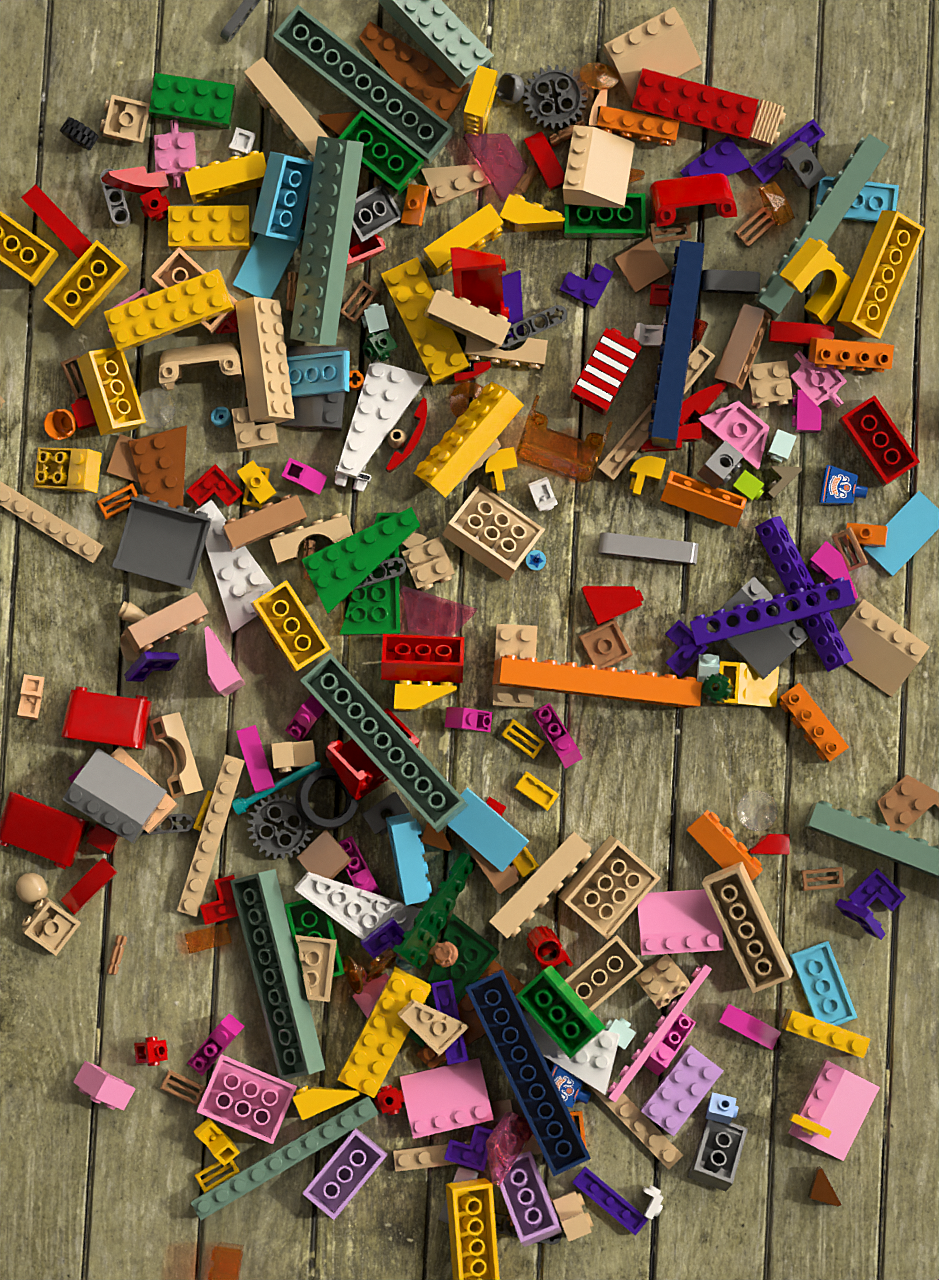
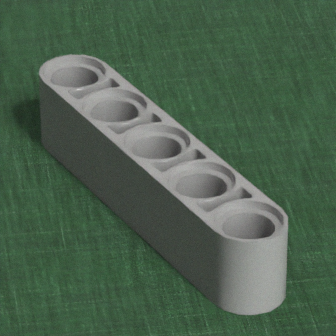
M601 532L598 553L696 565L699 544Z

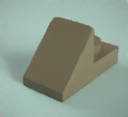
M771 466L769 470L780 481L778 482L775 479L767 487L770 491L766 495L773 500L802 469L800 467Z
M517 1097L490 1102L494 1122L525 1117Z

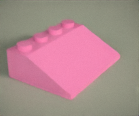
M207 626L205 628L208 675L211 678L208 682L213 691L218 695L222 694L226 697L246 684L216 634Z
M705 889L648 893L637 905L640 955L724 950L722 926Z
M221 1054L197 1112L274 1144L297 1086Z
M480 1058L400 1076L413 1139L494 1120Z
M824 1059L798 1115L830 1129L832 1133L829 1138L816 1132L810 1135L802 1131L803 1126L794 1122L788 1133L844 1161L880 1087Z

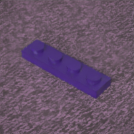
M812 119L752 166L750 170L763 185L784 169L783 159L780 156L798 140L807 143L810 148L826 134L815 120Z
M452 979L432 983L437 1011L460 1021ZM463 1033L445 1050L448 1065L469 1061Z
M586 1166L583 1167L572 1181L573 1184L635 1236L648 1221V1218Z

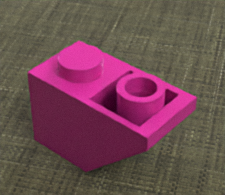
M797 390L792 400V407H795V415H792L791 427H795V433H819L821 431L822 410L803 390Z
M289 458L281 475L283 480L320 495L328 477L292 458Z
M311 695L299 708L285 731L299 742H302L326 709Z
M460 707L446 708L445 727L480 732L491 731L492 712Z

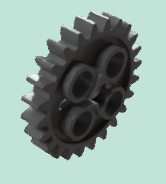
M548 65L547 71L540 68V75L533 72L534 80L528 78L527 82L530 86L524 85L527 93H524L522 96L528 100L523 101V106H529L525 112H532L530 120L537 118V126L543 122L544 129L551 125V130L553 131L555 125H558L559 129L562 130L563 124L567 127L570 126V120L574 123L577 122L575 116L582 117L580 110L586 109V106L582 103L587 102V97L582 95L587 93V89H581L584 86V82L578 83L580 76L573 77L574 70L567 73L566 66L561 71L558 65L555 66V70H552L550 65ZM550 81L554 82L555 95L558 97L559 115L556 114ZM564 82L568 85V88L561 90L557 85ZM545 86L549 91L542 94L538 91V88ZM568 101L572 104V107L564 109L561 104ZM548 105L552 108V111L545 113L541 108Z
M276 793L275 799L272 800L268 795V802L261 799V807L254 805V809L257 812L249 813L253 817V820H247V823L252 825L247 831L253 832L249 839L256 840L252 846L259 845V853L263 850L266 851L265 857L273 853V859H276L277 855L280 854L281 859L284 860L287 853L292 858V851L299 854V846L306 848L303 841H310L306 834L313 831L308 829L309 825L298 814L296 804L294 803V796L287 800V795L284 794L282 799H280L278 793ZM271 808L279 809V818L274 819L270 817L269 810ZM290 816L298 818L299 823L296 827H291L288 824ZM263 819H269L276 824L282 821L283 827L293 830L297 834L293 835L285 830L278 832L276 831V826L264 822ZM268 826L271 828L272 834L270 837L262 836V827ZM285 834L290 837L289 845L284 846L280 843L281 835Z

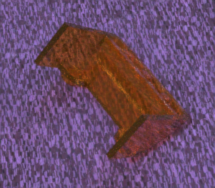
M536 395L516 451L518 458L584 483L590 482L594 476L613 422H608L604 435L592 432L586 436L585 441L547 428L549 422L547 416L536 411L540 398L539 395Z

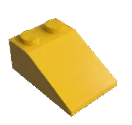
M308 1085L297 1089L295 1091L296 1094L292 1098L301 1119L304 1120L359 1096L361 1092L353 1088L314 1086L308 1088Z

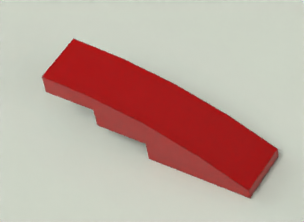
M36 184L21 197L78 259L91 247L92 243Z

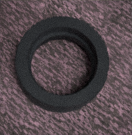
M321 768L308 774L300 782L295 795L296 808L302 820L309 826L320 830H332L346 824L355 814L359 800H355L349 794L334 768ZM322 779H329L338 783L346 797V804L342 813L332 819H324L315 815L308 803V792L311 786Z

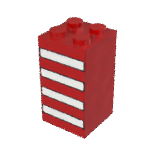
M612 327L611 329L606 328L570 394V398L603 416H606L642 348L639 345V341L631 337L627 339L621 336L622 333Z

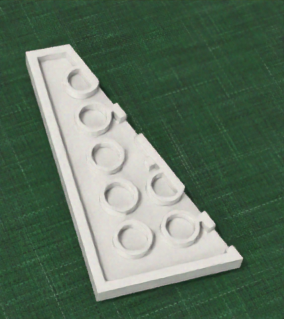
M370 361L337 473L353 478L358 477L371 456L380 447L387 434L390 433L406 411L411 401L417 396L419 390L425 385L429 376L377 361L372 364Z
M211 499L196 511L208 513V518L212 519L205 545L232 633H234L258 616L250 603L275 587L245 546L231 552L221 530L225 525L224 522L227 520Z
M309 872L294 887L298 893L362 940L391 917L398 922L405 932L406 930L410 931L414 927V919L421 911V908L405 905V903ZM389 947L381 954L389 959L394 952Z
M522 1011L542 1055L606 1095L620 1034L603 1030L579 1053L569 1059L529 1012Z

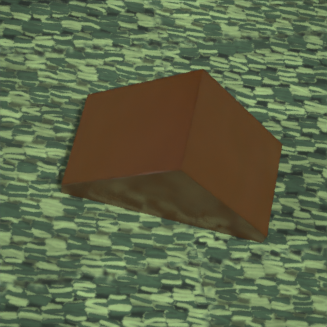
M359 111L319 115V121L324 128L339 138L359 114Z
M427 822L421 842L446 851L452 850L443 831L441 830L437 833Z
M820 1166L817 1167L808 1197L837 1207L842 1205L823 1169Z

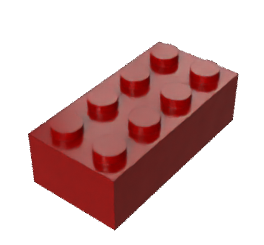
M875 395L838 420L883 487L920 463Z
M383 634L381 680L463 683L465 637Z

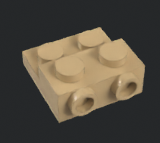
M112 94L110 100L106 99L104 111L107 112V117L101 121L100 131H103L102 136L142 144L149 116L150 103Z
M787 361L752 364L748 374L751 406L757 405V408H766L772 403H777V406L788 405L793 400Z
M440 537L402 552L417 590L422 589V591L433 588V583L441 581V584L452 580V575L455 574Z
M46 897L44 900L40 899L34 906L36 911L32 916L28 915L25 917L21 930L57 956L81 922Z
M668 954L635 977L638 984L658 1009L668 1005L674 997L684 993L691 986L687 977Z

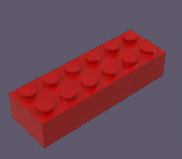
M642 68L630 109L657 117L678 120L686 125L747 140L749 139L759 99Z

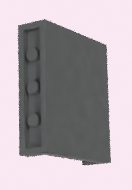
M138 494L137 498L132 496L130 510L112 567L192 590L212 519L208 518V513L196 511V514L188 512L189 508L177 505L176 508L168 506V502L157 500V503L149 501L150 497Z

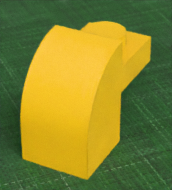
M514 447L498 450L486 462L485 474H494L490 478L492 488H496L497 493H502L506 490L502 472L518 468Z
M645 456L634 462L629 471V474L636 475V478L632 477L629 489L633 490L632 495L640 496L645 478L661 481L666 459Z
M210 1118L206 1119L193 1131L209 1148L213 1156L224 1166L240 1153L229 1136Z

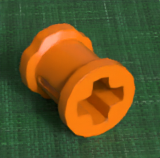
M352 370L349 372V389L353 391L360 390L364 384L363 374L358 370ZM353 376H357V379L361 380L357 381V385H353V382L350 381L353 380Z

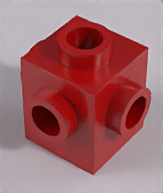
M158 188L140 196L144 205L140 208L145 218L150 217L152 222L155 220L160 222L167 218L168 206L171 205L166 195L162 197Z
M157 1036L145 1037L144 1042L134 1043L136 1063L158 1066L160 1061L168 1060L166 1040H158Z
M390 1084L380 1087V1092H377V1098H374L377 1110L381 1109L382 1114L387 1112L389 1116L400 1112L399 1108L403 1107L402 1102H405L402 1090L398 1091L397 1086L392 1087ZM392 1097L393 1103L389 1105L385 1102V1099Z

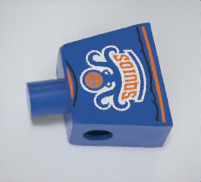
M826 465L818 505L850 506L854 502V497L866 499L868 487L857 485L858 475Z
M554 1063L551 1074L566 1106L572 1108L575 1100L587 1104L591 1093L581 1089L583 1080Z

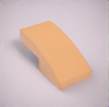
M603 87L596 97L588 126L597 127L598 111H600L601 106H606L608 87Z
M24 674L17 713L18 718L38 720L44 677Z

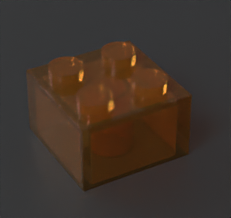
M220 1241L217 1246H214L211 1261L215 1262L214 1267H211L209 1270L208 1280H239L244 1245Z

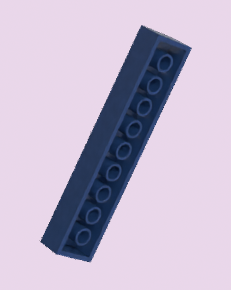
M680 240V246L675 247L674 264H677V266L672 267L671 283L674 285L669 287L668 303H671V305L666 307L665 322H668V324H664L662 336L665 344H661L660 361H662V364L658 363L657 380L659 383H655L654 400L657 401L652 403L651 420H654V422L649 423L648 439H651L652 446L676 449L705 243Z
M501 969L465 986L553 1176L590 1160L591 1157L503 970Z

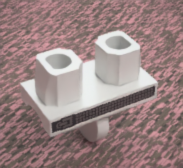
M336 465L334 470L336 473L335 484L345 487L349 476L337 473L338 466ZM360 473L357 478H354L353 489L364 492L367 483L371 481V475Z

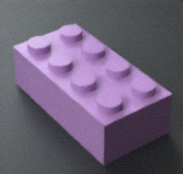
M688 1045L640 1108V1111L674 1137L722 1074L723 1070L694 1047Z
M355 1128L302 1194L335 1220L385 1159L387 1153L359 1129Z
M531 1151L492 1166L520 1242L524 1247L563 1232Z

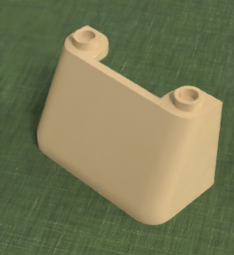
M234 342L167 349L160 356V385L164 391L174 390L176 381L183 379L182 369L219 365L222 373L231 376L234 383L244 382L240 348Z

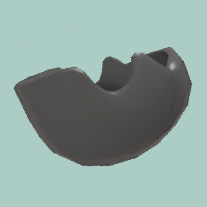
M504 73L500 77L497 85L499 101L507 104H516L520 101L525 89L524 82L519 75Z

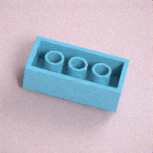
M270 151L251 231L297 242L311 186L313 161Z
M410 813L387 817L386 821L400 896L405 905L428 901L432 888L430 881L425 876V874H428V867L422 857V854H425L423 842L418 838V835L421 834L420 824Z

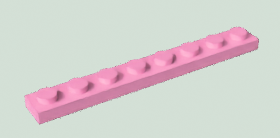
M706 964L702 967L697 966L691 975L694 977L690 982L691 986L681 994L678 1000L673 999L667 1008L670 1010L665 1017L662 1015L655 1024L657 1026L655 1032H649L643 1041L646 1043L641 1050L638 1048L631 1057L633 1059L629 1067L626 1065L619 1074L621 1076L620 1080L617 1083L613 1082L608 1088L607 1092L609 1095L607 1098L612 1102L618 1100L712 969Z

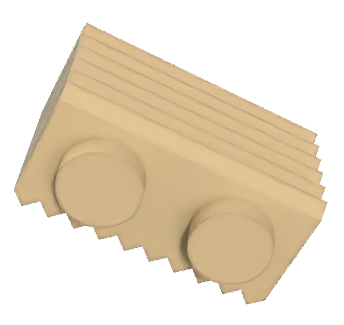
M761 99L748 141L771 148L772 143L776 144L780 134L777 131L778 125H783L786 113H783L784 106Z

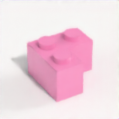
M84 1061L73 1083L80 1087L79 1091L87 1096L91 1095L90 1099L98 1104L101 1101L105 1102L104 1105L113 1110L116 1107L124 1110L136 1089L126 1081L110 1075L99 1066Z

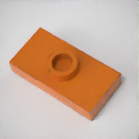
M408 185L401 220L402 224L422 226L429 193L428 186Z
M847 522L846 529L852 528L860 545L886 547L888 526ZM847 534V538H848L850 544H852V542H851V540H850V538H849V536H848V534Z

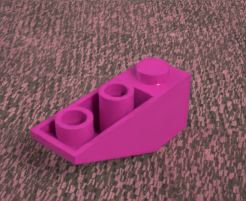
M826 541L809 559L810 567L819 574L821 572L825 575V580L828 584H833L832 580L844 577V580L849 579L856 600L858 595L842 554Z
M550 703L532 713L565 769L583 759L578 747Z
M350 836L338 842L352 859L345 868L354 887L374 894H382L353 837Z
M681 1011L643 1065L659 1076L668 1067L697 1022Z
M229 1013L189 1059L187 1064L203 1076L245 1026Z

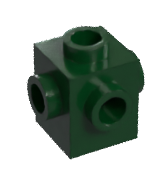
M385 330L379 334L374 332L366 337L367 341L362 346L365 356L373 364L378 360L384 362L390 358V354L398 346L389 331Z
M720 673L717 676L711 674L710 677L707 676L702 684L704 688L702 692L707 694L705 698L715 704L717 701L724 703L725 700H728L733 692V685L728 683L729 678ZM715 684L719 685L718 691H713Z

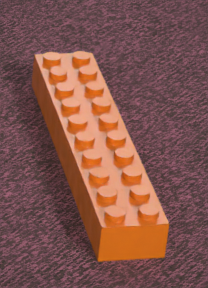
M505 655L494 661L492 685L691 709L700 707L703 682H697L695 677L677 679V675L670 674L657 677V673L654 672L637 674L636 670L629 669L617 672V668L605 667L599 670L596 665L577 667V663L572 662L557 665L555 660L537 662V658L525 657V659L517 660V656Z

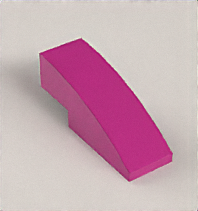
M256 725L236 731L255 793L275 787Z
M728 1003L718 1022L771 1050L781 1034V1031Z

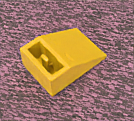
M509 194L500 214L504 227L515 232L563 229L565 221L561 213L555 210L547 211L543 209V205L536 202L532 204L526 202L525 198L518 194H514V196Z
M38 447L34 487L97 493L102 453L90 449Z
M719 662V673L729 678L728 683L733 685V692L724 703L717 701V703L777 707L779 667L775 668L762 680L747 663Z
M400 680L399 684H395L394 710L417 711L457 692V686H453L452 682H440V686L432 685L430 681H420V685H412V681Z

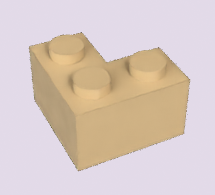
M248 406L231 409L239 452L279 446L275 422L255 425L254 421H250Z
M313 740L271 744L274 769L279 770L280 773L292 772V768L300 767L302 769L316 762Z
M575 1190L553 1198L552 1201L569 1242L592 1233L590 1227L594 1225L589 1213L584 1214L582 1205H585L581 1193L576 1194Z

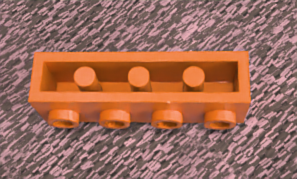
M601 106L597 128L611 134L620 135V137L626 139L636 138L646 143L657 142L662 146H675L680 121Z
M811 337L808 362L815 363V367L827 368V364L834 365L835 369H846V366H853V370L865 371V368L868 367L872 368L874 372H884L885 369H892L894 345Z
M671 471L660 500L669 505L683 508L689 512H694L708 519L737 528L747 498L718 487L715 490L707 483Z
M800 682L779 697L781 702L778 704L785 713L789 712L793 717L791 719L792 723L797 729L801 727L805 733L803 737L809 745L814 744L817 748L816 754L822 761L826 760L828 763L849 748Z
M706 810L686 830L723 869L743 862L751 881H753L763 871L761 868L762 864L757 858H752L747 853L748 849L743 843H738L733 838L734 834L728 827L724 828L720 824V819L714 812L710 813Z

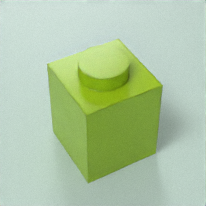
M744 470L732 486V489L747 498L751 503L753 499L758 500L763 494L764 490L761 488L764 486V483L747 470Z

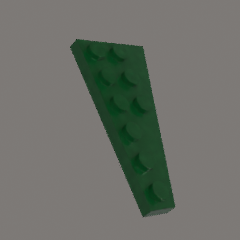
M462 852L449 870L447 881H441L438 889L440 891L435 897L431 895L416 916L412 930H406L402 936L404 938L400 946L396 945L392 950L419 970L427 962L431 947L436 944L440 930L446 925L449 912L454 909L459 893L465 888V881L468 875L474 870L476 861L466 853Z
M453 913L441 943L449 942L455 945L458 951V958L453 965L448 967H441L434 961L426 982L431 985V990L424 1005L435 1010L437 1009L432 983L452 979L458 1005L467 993L465 986L476 982L500 953L499 950ZM411 1028L407 1035L423 1048L426 1042Z

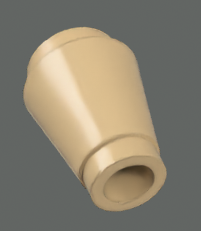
M393 429L387 436V442L392 448H402L407 442V435L401 429ZM397 433L398 435H401V437L399 439H394L393 435Z
M124 601L117 616L121 617V620L137 623L148 617L149 614L130 601L129 603Z

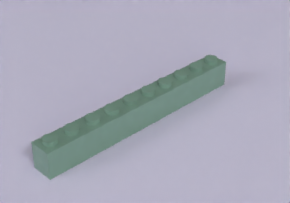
M367 1095L192 1200L191 1204L200 1220H203L378 1115L379 1110H377L372 1098Z

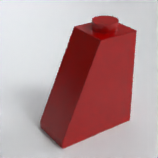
M634 586L581 587L583 596L597 626L642 607V601H644L641 591H636Z

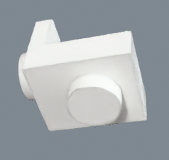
M236 128L232 142L228 147L229 152H232L231 155L239 156V158L247 156L251 152L256 134Z
M637 323L634 330V339L639 341L641 346L661 347V344H665L662 336L664 325Z
M547 477L528 484L534 503L539 511H549L558 504Z
M650 1185L649 1188L644 1186L642 1190L653 1196L644 1215L653 1219L654 1216L658 1217L663 1206L660 1204L664 1197L660 1195L661 1190Z

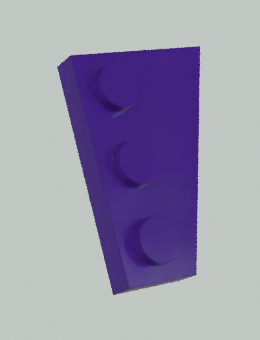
M726 136L680 170V174L683 177L722 173L728 177L735 173L749 170L752 166L731 138Z
M521 270L502 277L504 307H509L510 319L507 322L511 323V325L523 320ZM519 325L516 328L519 336L524 334L523 325ZM509 329L511 333L506 335L505 341L511 337L514 338L511 329Z

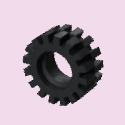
M68 117L60 129L64 136L87 150H91L99 138L93 130L72 117Z

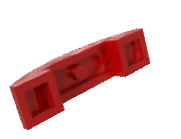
M424 397L414 413V418L419 420V423L403 454L397 451L394 452L386 467V471L389 473L407 461L422 438L427 421V399Z

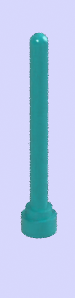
M316 761L275 782V787L254 793L247 798L238 797L234 799L232 806L235 812L241 815L247 811L246 809L249 808V805L320 769L321 763Z

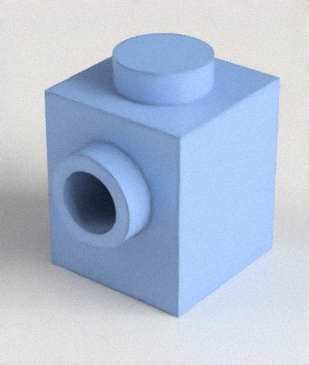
M712 1093L708 1102L705 1119L730 1124L732 1118L736 1119L738 1106H735L736 1098Z

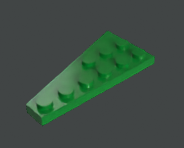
M412 507L301 559L327 614L421 526Z
M398 512L377 513L374 524L396 515ZM399 547L385 560L399 558ZM394 562V566L388 568V564L384 565L387 570V576L391 575L389 572L391 570L399 572L398 562ZM379 567L372 572V576L377 579L381 578L384 574L383 569ZM399 577L354 590L339 635L400 634Z

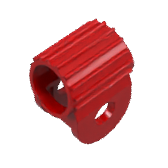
M542 925L539 927L535 926L534 929H531L530 933H527L526 945L542 970L550 965L554 968L563 961L567 967L573 966L572 961L551 928L549 929L548 926ZM549 941L545 946L539 948L543 942ZM557 949L558 954L554 959L544 961V956Z

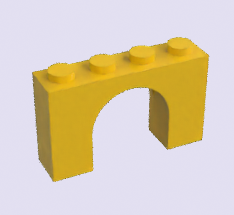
M479 65L464 109V131L472 137H478V135L483 137L497 92L495 83L498 71Z
M809 237L779 275L787 286L802 293L811 280L819 272L823 271L821 284L805 304L804 309L811 318L826 325L844 303L852 285L850 282L852 279L843 272L844 268L835 261V255L827 250L828 246L820 239L816 241Z
M787 1009L781 1026L785 1030L861 1058L865 1057L871 1040L791 1009Z

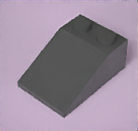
M384 182L356 198L349 249L402 219V214Z
M707 1119L692 1160L688 1178L726 1192L733 1184L748 1128L732 1122L725 1124Z

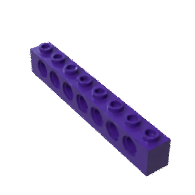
M781 516L770 518L757 525L755 529L788 595H792L793 590L804 588L805 591L813 589L812 585L815 584ZM813 595L806 598V602L810 606H815L818 603L817 598ZM792 601L795 609L797 610V603L795 601ZM829 612L801 619L827 672L838 669L853 661Z
M844 577L832 580L833 584L826 586L823 582L812 585L813 589L805 591L804 588L793 590L792 595L785 596L784 593L772 596L773 600L766 602L764 598L753 601L751 606L745 607V604L733 606L732 611L725 612V609L714 611L713 616L705 617V614L693 617L694 621H690L696 647L855 605L856 601L850 580H844ZM834 590L838 595L837 599L834 601L828 600L826 592ZM808 596H815L818 603L815 606L808 605L806 602ZM788 601H795L798 605L797 610L789 611L786 608V603ZM769 606H775L778 614L771 617L766 613V609ZM748 612H756L758 619L755 622L748 621L746 618ZM731 616L738 619V625L735 627H730L726 623V620ZM709 622H716L719 628L716 632L712 633L707 630L706 626Z

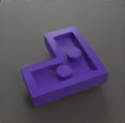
M595 263L587 280L568 272L559 291L595 309L613 275V271Z
M680 619L665 633L679 648L665 663L680 677L698 659L699 654H703L708 647L706 645L696 647L692 631Z
M143 652L124 674L126 681L143 682L152 671H170L180 660L178 653Z
M876 868L848 898L862 909L863 907L867 908L878 898L890 911H893L906 896Z
M839 899L835 904L844 916L858 922L867 934L880 940L886 935L881 928L882 924L874 919L873 912L868 908L863 907L862 909L853 901L849 900L847 902L843 899Z
M391 917L360 942L374 959L387 948L391 947L393 950L396 945L400 946L404 941L402 936L405 931Z
M475 1125L470 1145L450 1139L444 1160L484 1171L495 1130Z

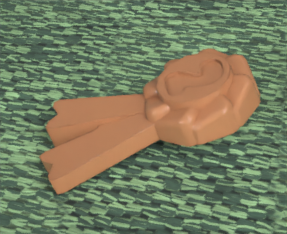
M436 942L431 947L428 955H433L434 961L441 967H448L455 963L458 958L457 947L449 942L440 944Z

